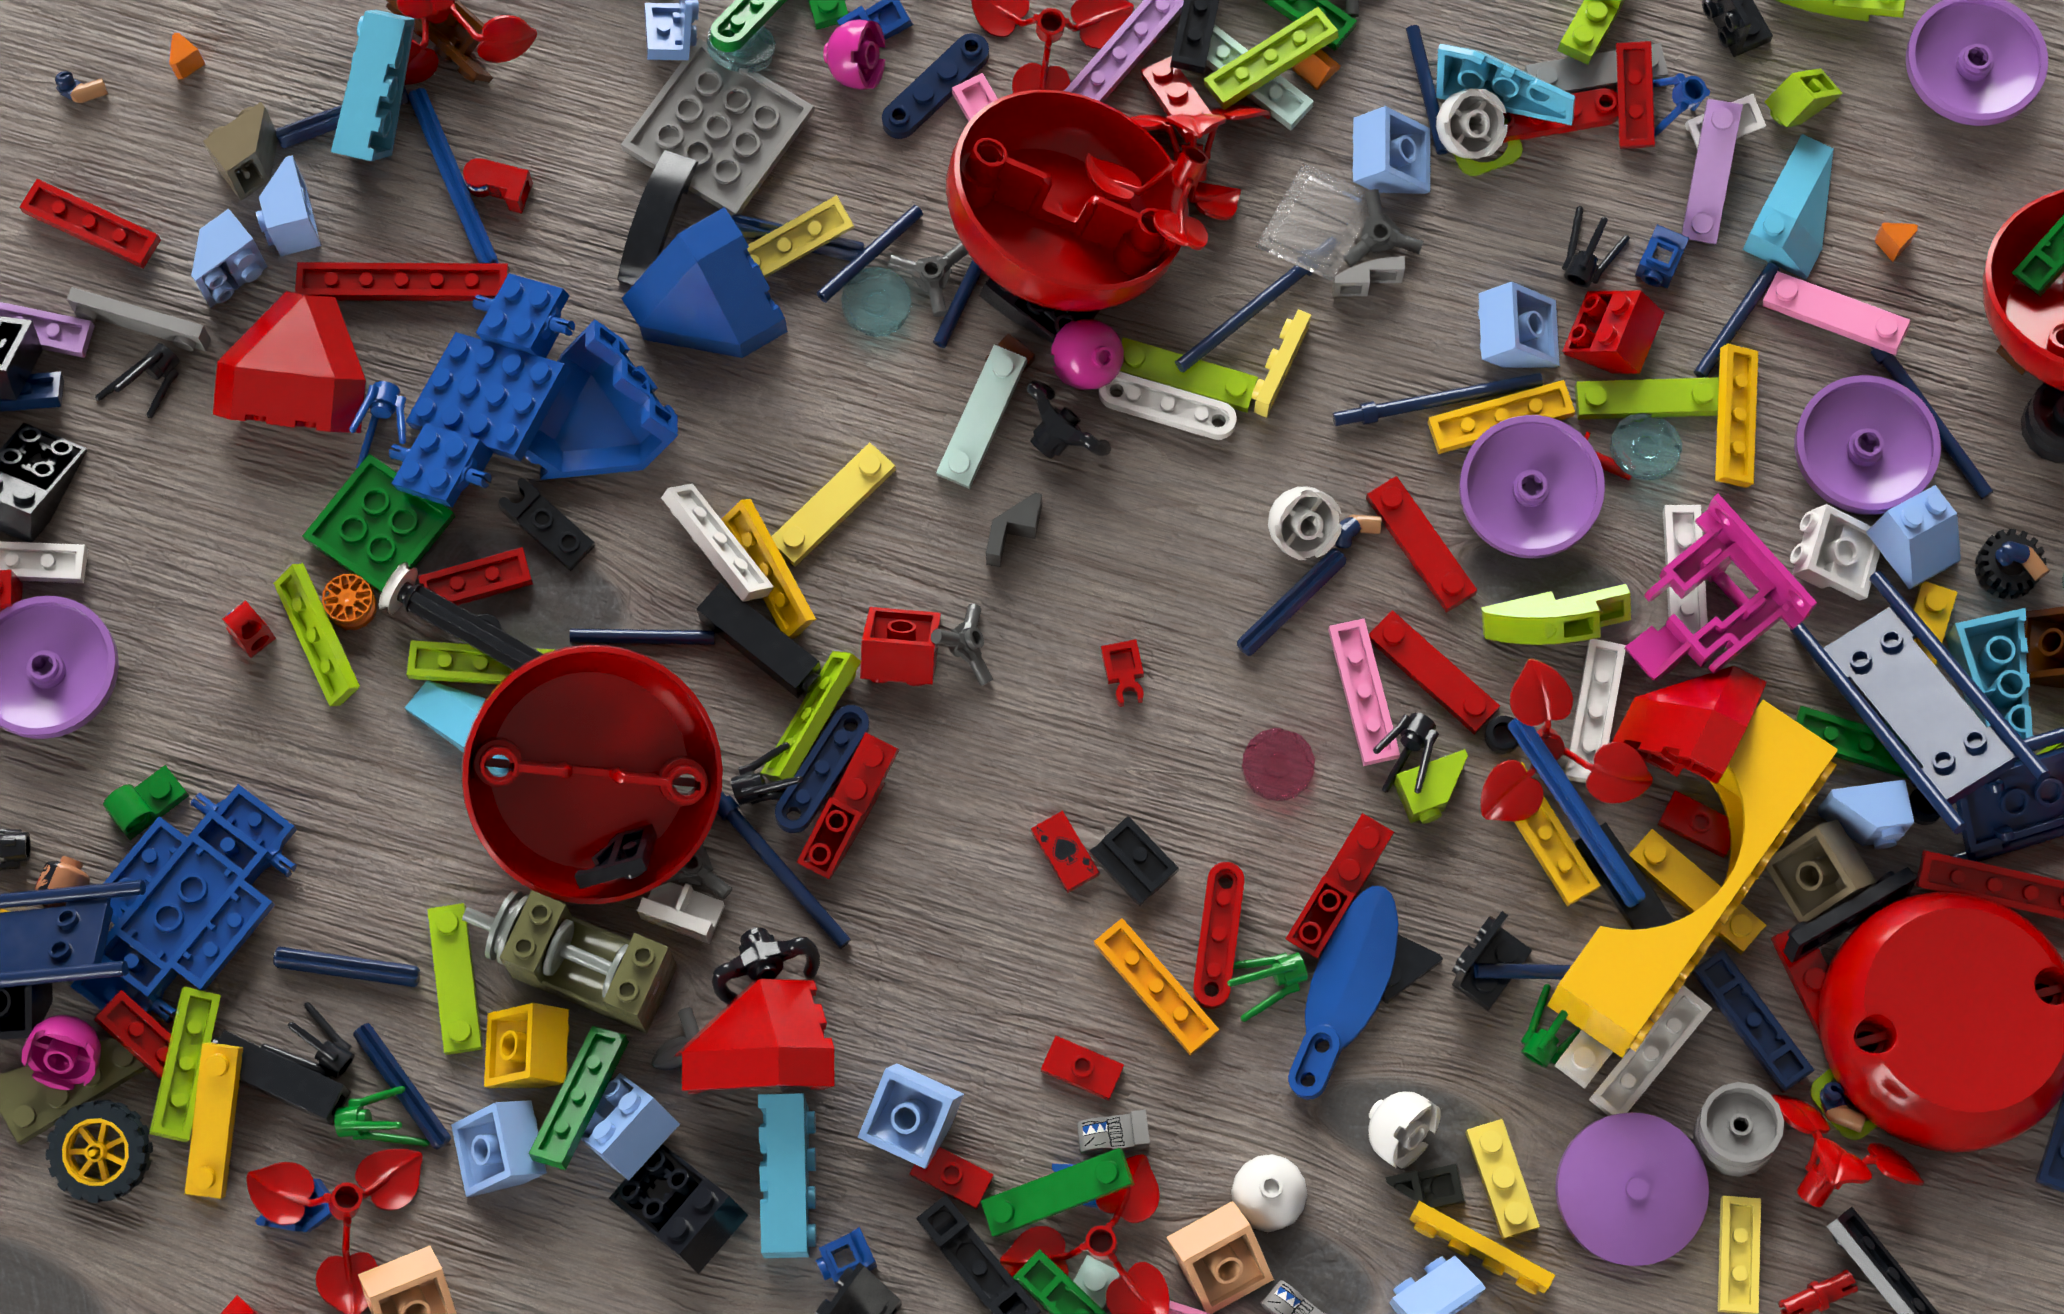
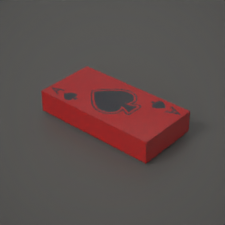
M1063 810L1031 828V833L1067 893L1100 875L1098 868Z

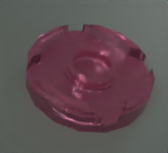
M1272 728L1260 732L1249 741L1243 753L1242 772L1245 782L1255 794L1267 800L1285 801L1297 797L1307 789L1314 774L1315 758L1311 746L1301 735L1281 728Z

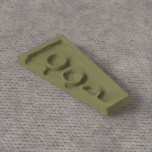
M110 1038L100 1042L101 1058L99 1066L90 1083L85 1086V1082L75 1084L72 1090L50 1088L32 1077L34 1071L29 1065L0 1074V1113L17 1143L23 1145L54 1126L55 1122L72 1107L97 1100L148 1068L117 1040Z

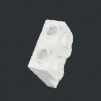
M1828 504L1807 512L1800 523V530L1804 532L1802 542L1793 549L1790 557L1791 563L1795 564L1792 574L1821 589L1830 586L1858 601L1866 599L1871 587L1869 579L1875 572L1880 556V550L1866 533L1871 526Z

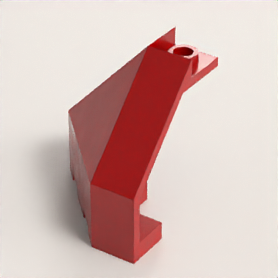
M286 291L217 361L213 415L230 420H256L270 425L294 428L297 426L316 428L318 431L351 433L349 428L364 402L366 379L336 297L302 295ZM362 422L355 433H361Z
M1730 666L1719 670L1715 674H1705L1637 696L1632 701L1612 742H1622L1636 749L1644 761L1676 777L1685 768L1718 784L1751 720L1767 681L1736 666Z
M758 979L750 983L674 1055L682 1056V1091H688V1094H698L706 1090L772 1086H806L814 1090H825L834 1087V1045L832 1038H824L827 1021L822 1005L814 1004L813 996H816L817 992L815 981Z

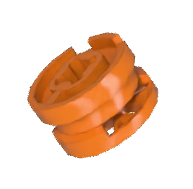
M342 574L334 577L323 591L322 604L330 620L337 627L345 630H357L365 627L373 620L377 611V600L370 585L362 577L355 574Z

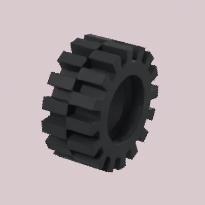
M2003 529L1998 531L1995 536L1991 535L1978 552L1979 554L1975 559V564H1978L1975 574L1976 576H1982L1979 580L1982 587L1985 584L1990 586L1987 590L1990 594H1993L1996 590L2000 592L1998 598L2005 599L2009 594L2011 599H2016L2020 594L2022 596L2028 594L2039 582V580L2035 582L2024 567L2023 572L2016 576H2009L1999 569L1995 557V552L2002 548V543L2013 541L2032 547L2046 565V558L2041 557L2045 552L2043 547L2036 548L2035 545L2038 540L2035 537L2030 541L2026 539L2028 532L2022 530L2017 535L2016 529H2009L2007 533Z

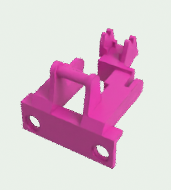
M1719 493L1712 498L1708 509L1695 520V523L1705 534L1662 569L1659 575L1661 580L1653 585L1645 593L1644 597L1650 602L1667 588L1671 587L1683 599L1707 579L1710 583L1714 581L1738 609L1724 621H1721L1717 616L1714 617L1694 635L1673 614L1659 631L1650 626L1625 646L1624 649L1653 681L1659 682L1667 673L1669 674L1687 654L1701 668L1707 661L1726 647L1728 650L1719 655L1708 667L1715 674L1778 621L1783 619L1793 630L1810 616L1817 604L1816 600ZM1731 561L1759 590L1751 599L1725 573Z

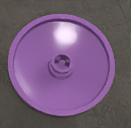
M1942 0L1928 9L1914 27L1906 49V69L1914 90L1933 111L1961 124L1987 126L2014 118L2034 101L2047 75L2048 53L2044 38L2036 24L2025 12L2006 0Z
M1859 375L1837 380L1813 396L1798 421L1795 431L1794 450L1798 467L1803 477L1821 498L1835 507L1848 512L1876 515L1884 514L1889 509L1926 489L1939 464L1941 439L1937 423L1931 411L1914 392L1890 379Z
M1540 415L1512 417L1486 430L1467 453L1459 481L1461 505L1473 530L1493 548L1520 558L1553 556L1564 552L1578 543L1596 521L1603 504L1605 480L1601 462L1587 439L1570 425L1557 419Z
M37 596L18 601L13 606H9L0 612L1 728L26 738H55L83 727L103 709L112 695L116 684L119 668L118 652L110 631L92 610L68 598Z
M1619 1113L1606 1116L1589 1124L1567 1146L1560 1160L1556 1175V1200L1566 1228L1574 1239L1587 1251L1615 1264L1629 1266L1649 1265L1675 1255L1695 1236L1707 1211L1709 1182L1704 1162L1697 1148L1680 1129L1659 1117L1649 1114Z

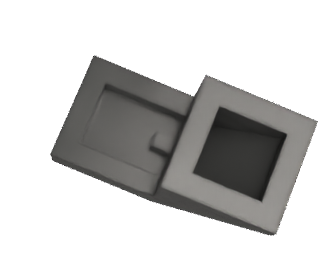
M1034 493L992 520L986 549V565L1001 566L1007 534L1032 539L1036 538L1042 509V494Z

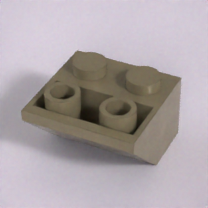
M259 102L254 107L251 106L242 110L236 119L226 126L214 129L208 138L203 140L218 172L240 200H243L270 181L278 143L276 130L262 102Z

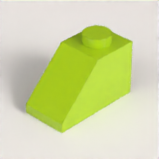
M1819 68L1792 73L1764 103L1771 109L1770 115L1778 124L1791 127L1801 125L1837 100L1843 93L1826 73Z
M1465 749L1429 762L1422 791L1419 794L1415 793L1414 789L1420 766L1396 775L1394 785L1410 823L1421 820L1422 824H1426L1442 816L1441 812L1445 811L1468 757Z

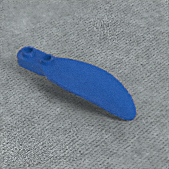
M1383 886L1367 888L1352 902L1327 942L1313 974L1305 1008L1306 1034L1288 1075V1082L1292 1091L1302 1099H1315L1325 1091L1341 1051L1353 1042L1369 1023L1387 989L1396 958L1399 923L1394 898ZM1322 1041H1326L1330 1044L1329 1049L1323 1053L1318 1052L1317 1045ZM1306 1076H1314L1315 1083L1312 1086L1305 1087L1302 1085V1081Z

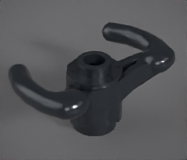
M1032 380L1028 383L1027 391L1036 400L1042 420L1040 425L1033 431L1034 437L1030 441L1042 454L1052 459L1055 455L1060 456L1068 446H1082L1095 455L1102 457L1110 453L1111 447L1107 440L1099 441L1088 432L1083 433L1078 426L1081 420L1070 409L1064 407L1061 411L1056 407L1053 408L1049 400L1055 397V391L1051 387L1037 380Z
M753 928L746 931L740 938V955L730 962L715 968L712 985L719 999L729 1004L738 995L728 988L726 983L729 980L748 975L753 981L758 979H776L783 970V962L797 955L806 956L803 973L807 978H814L820 966V953L816 945L807 937L775 941L774 936L770 935L765 928Z

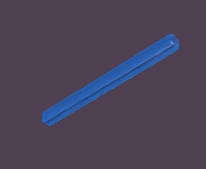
M424 88L412 90L408 94L409 100L478 263H498L495 251L428 94Z
M1517 718L1512 720L1508 724V729L1628 907H1633L1644 900L1646 897L1644 891L1535 728L1523 724Z

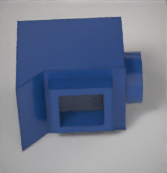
M1657 224L1635 275L1641 277L1648 285L1654 287L1662 286L1668 289L1685 251L1689 237Z
M860 1227L843 1237L819 1247L822 1257L816 1259L817 1265L824 1280L832 1278L835 1286L848 1267L854 1270L859 1262L869 1271L877 1268L876 1261Z

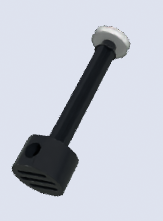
M407 562L399 565L392 573L380 595L379 609L387 607L388 613L392 615L404 604L406 612L417 615L514 671L526 662L543 655L538 650L424 587V584L415 585L418 570L414 567L409 570Z

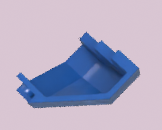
M725 207L678 233L621 298L639 325L643 340L744 358L788 332L785 317L780 307L775 305L768 291L770 287L759 265L751 258L747 250L749 246L742 232Z
M595 319L558 358L557 362L564 363L571 371L524 455L531 463L541 465L540 480L644 470L678 436L677 414L670 405L663 407L654 394L658 389L642 366L635 367L626 355L630 348L623 338Z

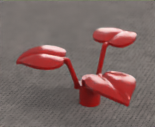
M396 0L398 9L402 14L410 18H421L422 41L420 44L415 40L411 42L404 85L423 82L436 71L439 61L437 53L430 48H426L429 44V22L442 23L448 18L449 14L456 18L475 41L480 42L477 48L478 55L489 62L502 63L519 57L530 48L537 37L536 29L530 27L524 20L516 16H496L485 23L482 28V34H479L456 10L455 0Z
M971 0L977 22L990 35L1008 37L1014 31L1016 24L1021 27L1037 24L1036 34L1041 41L1045 42L1042 66L1037 63H1027L1021 66L1013 77V93L1028 90L1064 91L1070 85L1067 71L1060 66L1048 67L1051 45L1061 39L1064 27L1073 32L1079 31L1081 41L1088 47L1101 49L1128 19L1134 9V5L1127 0H1077L1070 11L1071 18L1076 24L1074 25L1056 8L1044 9L1039 15L1034 14L1032 18L1022 20L1029 11V0Z
M1231 105L1225 110L1222 107L1212 109V114H1177L1167 117L1144 114L1129 118L1137 122L1146 131L1160 129L1168 133L1174 150V160L1179 158L1183 148L1187 146L1201 150L1207 155L1208 159H1211V148L1217 130L1209 133L1204 150L1203 144L1197 143V137L1200 139L1207 131L1224 124L1226 120H1243L1263 116L1269 120L1271 112L1247 105ZM1172 124L1190 133V143L1183 144L1182 150L1179 148ZM1207 165L1199 182L1207 180Z
M1191 146L1184 147L1176 162L1169 160L1167 166L1144 186L1141 185V181L1135 173L1123 166L1097 159L1089 152L1085 159L1087 175L1096 189L1110 198L1125 202L1131 201L1134 194L1142 196L1171 172L1172 183L1178 188L1183 189L1176 214L1168 210H1160L1155 213L1153 224L1155 229L1166 239L1182 246H1189L1194 250H1202L1206 246L1208 233L1205 226L1198 219L1183 216V209L1187 198L1189 202L1195 203L1196 208L1204 215L1218 220H1230L1236 213L1241 189L1199 182L1209 159L1204 152Z
M1528 659L1510 693V707L1514 716L1528 726H1538L1544 722V725L1537 733L1555 760L1564 755L1585 769L1590 770L1591 773L1586 780V787L1596 799L1605 803H1622L1643 794L1652 785L1653 777L1648 771L1641 755L1630 745L1622 742H1611L1603 745L1594 755V764L1587 762L1565 747L1558 732L1551 728V720H1563L1571 713L1573 706L1571 689L1565 679L1551 666L1536 659ZM1513 759L1503 761L1492 769L1485 780L1480 798L1481 813L1485 819L1516 822L1530 818L1539 810L1543 800V788L1538 780L1532 778L1536 773L1532 763L1527 772L1519 761Z
M1771 1095L1779 1104L1785 1122L1803 1133L1812 1134L1814 1138L1811 1157L1805 1166L1808 1173L1796 1189L1798 1195L1810 1205L1822 1207L1833 1190H1839L1845 1183H1868L1872 1179V1173L1866 1166L1868 1164L1876 1165L1884 1175L1896 1181L1923 1186L1925 1183L1910 1161L1894 1148L1881 1143H1870L1867 1147L1870 1155L1861 1160L1857 1156L1848 1153L1837 1143L1823 1138L1822 1133L1828 1134L1830 1126L1822 1114L1813 1106L1792 1096ZM1818 1156H1819V1159H1820V1163H1819V1164L1816 1163V1162H1817V1159H1818Z
M388 1149L375 1152L364 1158L356 1169L355 1180L361 1188L353 1183L344 1182L337 1185L332 1194L325 1193L322 1197L313 1200L309 1199L314 1192L313 1177L304 1166L293 1162H279L248 1172L246 1177L247 1189L254 1206L260 1214L272 1223L279 1225L298 1223L304 1215L305 1206L314 1207L323 1203L329 1204L330 1213L336 1219L343 1220V1257L337 1255L330 1256L321 1263L315 1278L317 1291L327 1304L343 1314H362L369 1306L358 1274L378 1267L372 1255L367 1252H358L350 1255L351 1219L357 1215L362 1199L369 1196L373 1204L382 1210H398L408 1205L416 1195L419 1186L423 1155L421 1152L409 1149Z
M1140 1154L1126 1158L1134 1182L1133 1186L1096 1199V1204L1101 1211L1114 1214V1216L1105 1226L1093 1227L1087 1233L1085 1243H1081L1075 1249L1065 1252L1066 1243L1063 1236L1048 1226H1035L1019 1235L1000 1258V1263L1011 1277L1039 1249L1067 1276L1069 1275V1269L1065 1260L1072 1259L1084 1251H1089L1090 1255L1097 1260L1109 1259L1121 1276L1114 1279L1106 1291V1304L1111 1314H1168L1170 1307L1169 1291L1162 1273L1147 1262H1137L1126 1272L1115 1255L1118 1242L1112 1229L1119 1222L1120 1217L1129 1223H1140L1150 1218L1159 1204V1187L1147 1156Z

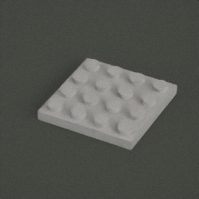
M699 38L696 46H693L690 50L689 60H683L621 143V147L624 152L653 169L664 150L697 160L698 165L688 190L719 209L725 207L731 216L734 214L740 215L815 111L814 106Z

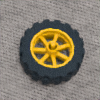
M111 1100L83 1103L72 1107L64 1116H61L54 1124V1131H51L48 1135L47 1142H50L49 1149L46 1150V1160H50L51 1165L48 1168L52 1178H57L59 1188L64 1192L69 1191L72 1194L71 1197L77 1200L84 1199L90 1203H99L126 1195L135 1186H138L144 1179L145 1171L150 1168L152 1160H149L150 1153L153 1152V1144L149 1142L148 1138L150 1131L147 1125H143L140 1121L141 1116L136 1111H130L127 1105L120 1102L114 1103ZM101 1123L98 1141L87 1130L86 1126ZM109 1126L114 1128L121 1137L111 1142L106 1140ZM79 1133L89 1144L86 1148H74ZM124 1143L125 1158L114 1154L115 1146ZM85 1154L88 1161L80 1169L74 1155ZM106 1159L121 1165L117 1173L111 1177L109 1176ZM97 1161L101 1179L87 1175V1172Z

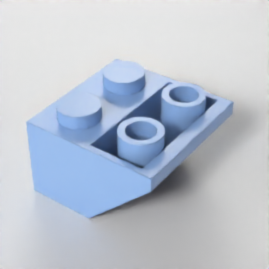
M229 209L199 230L191 276L206 303L211 308L217 303L227 301L236 289L246 282L250 283L256 280L263 270L267 268L254 239Z
M619 1073L614 1080L608 1083L581 1140L629 1181L680 1124L651 1095Z

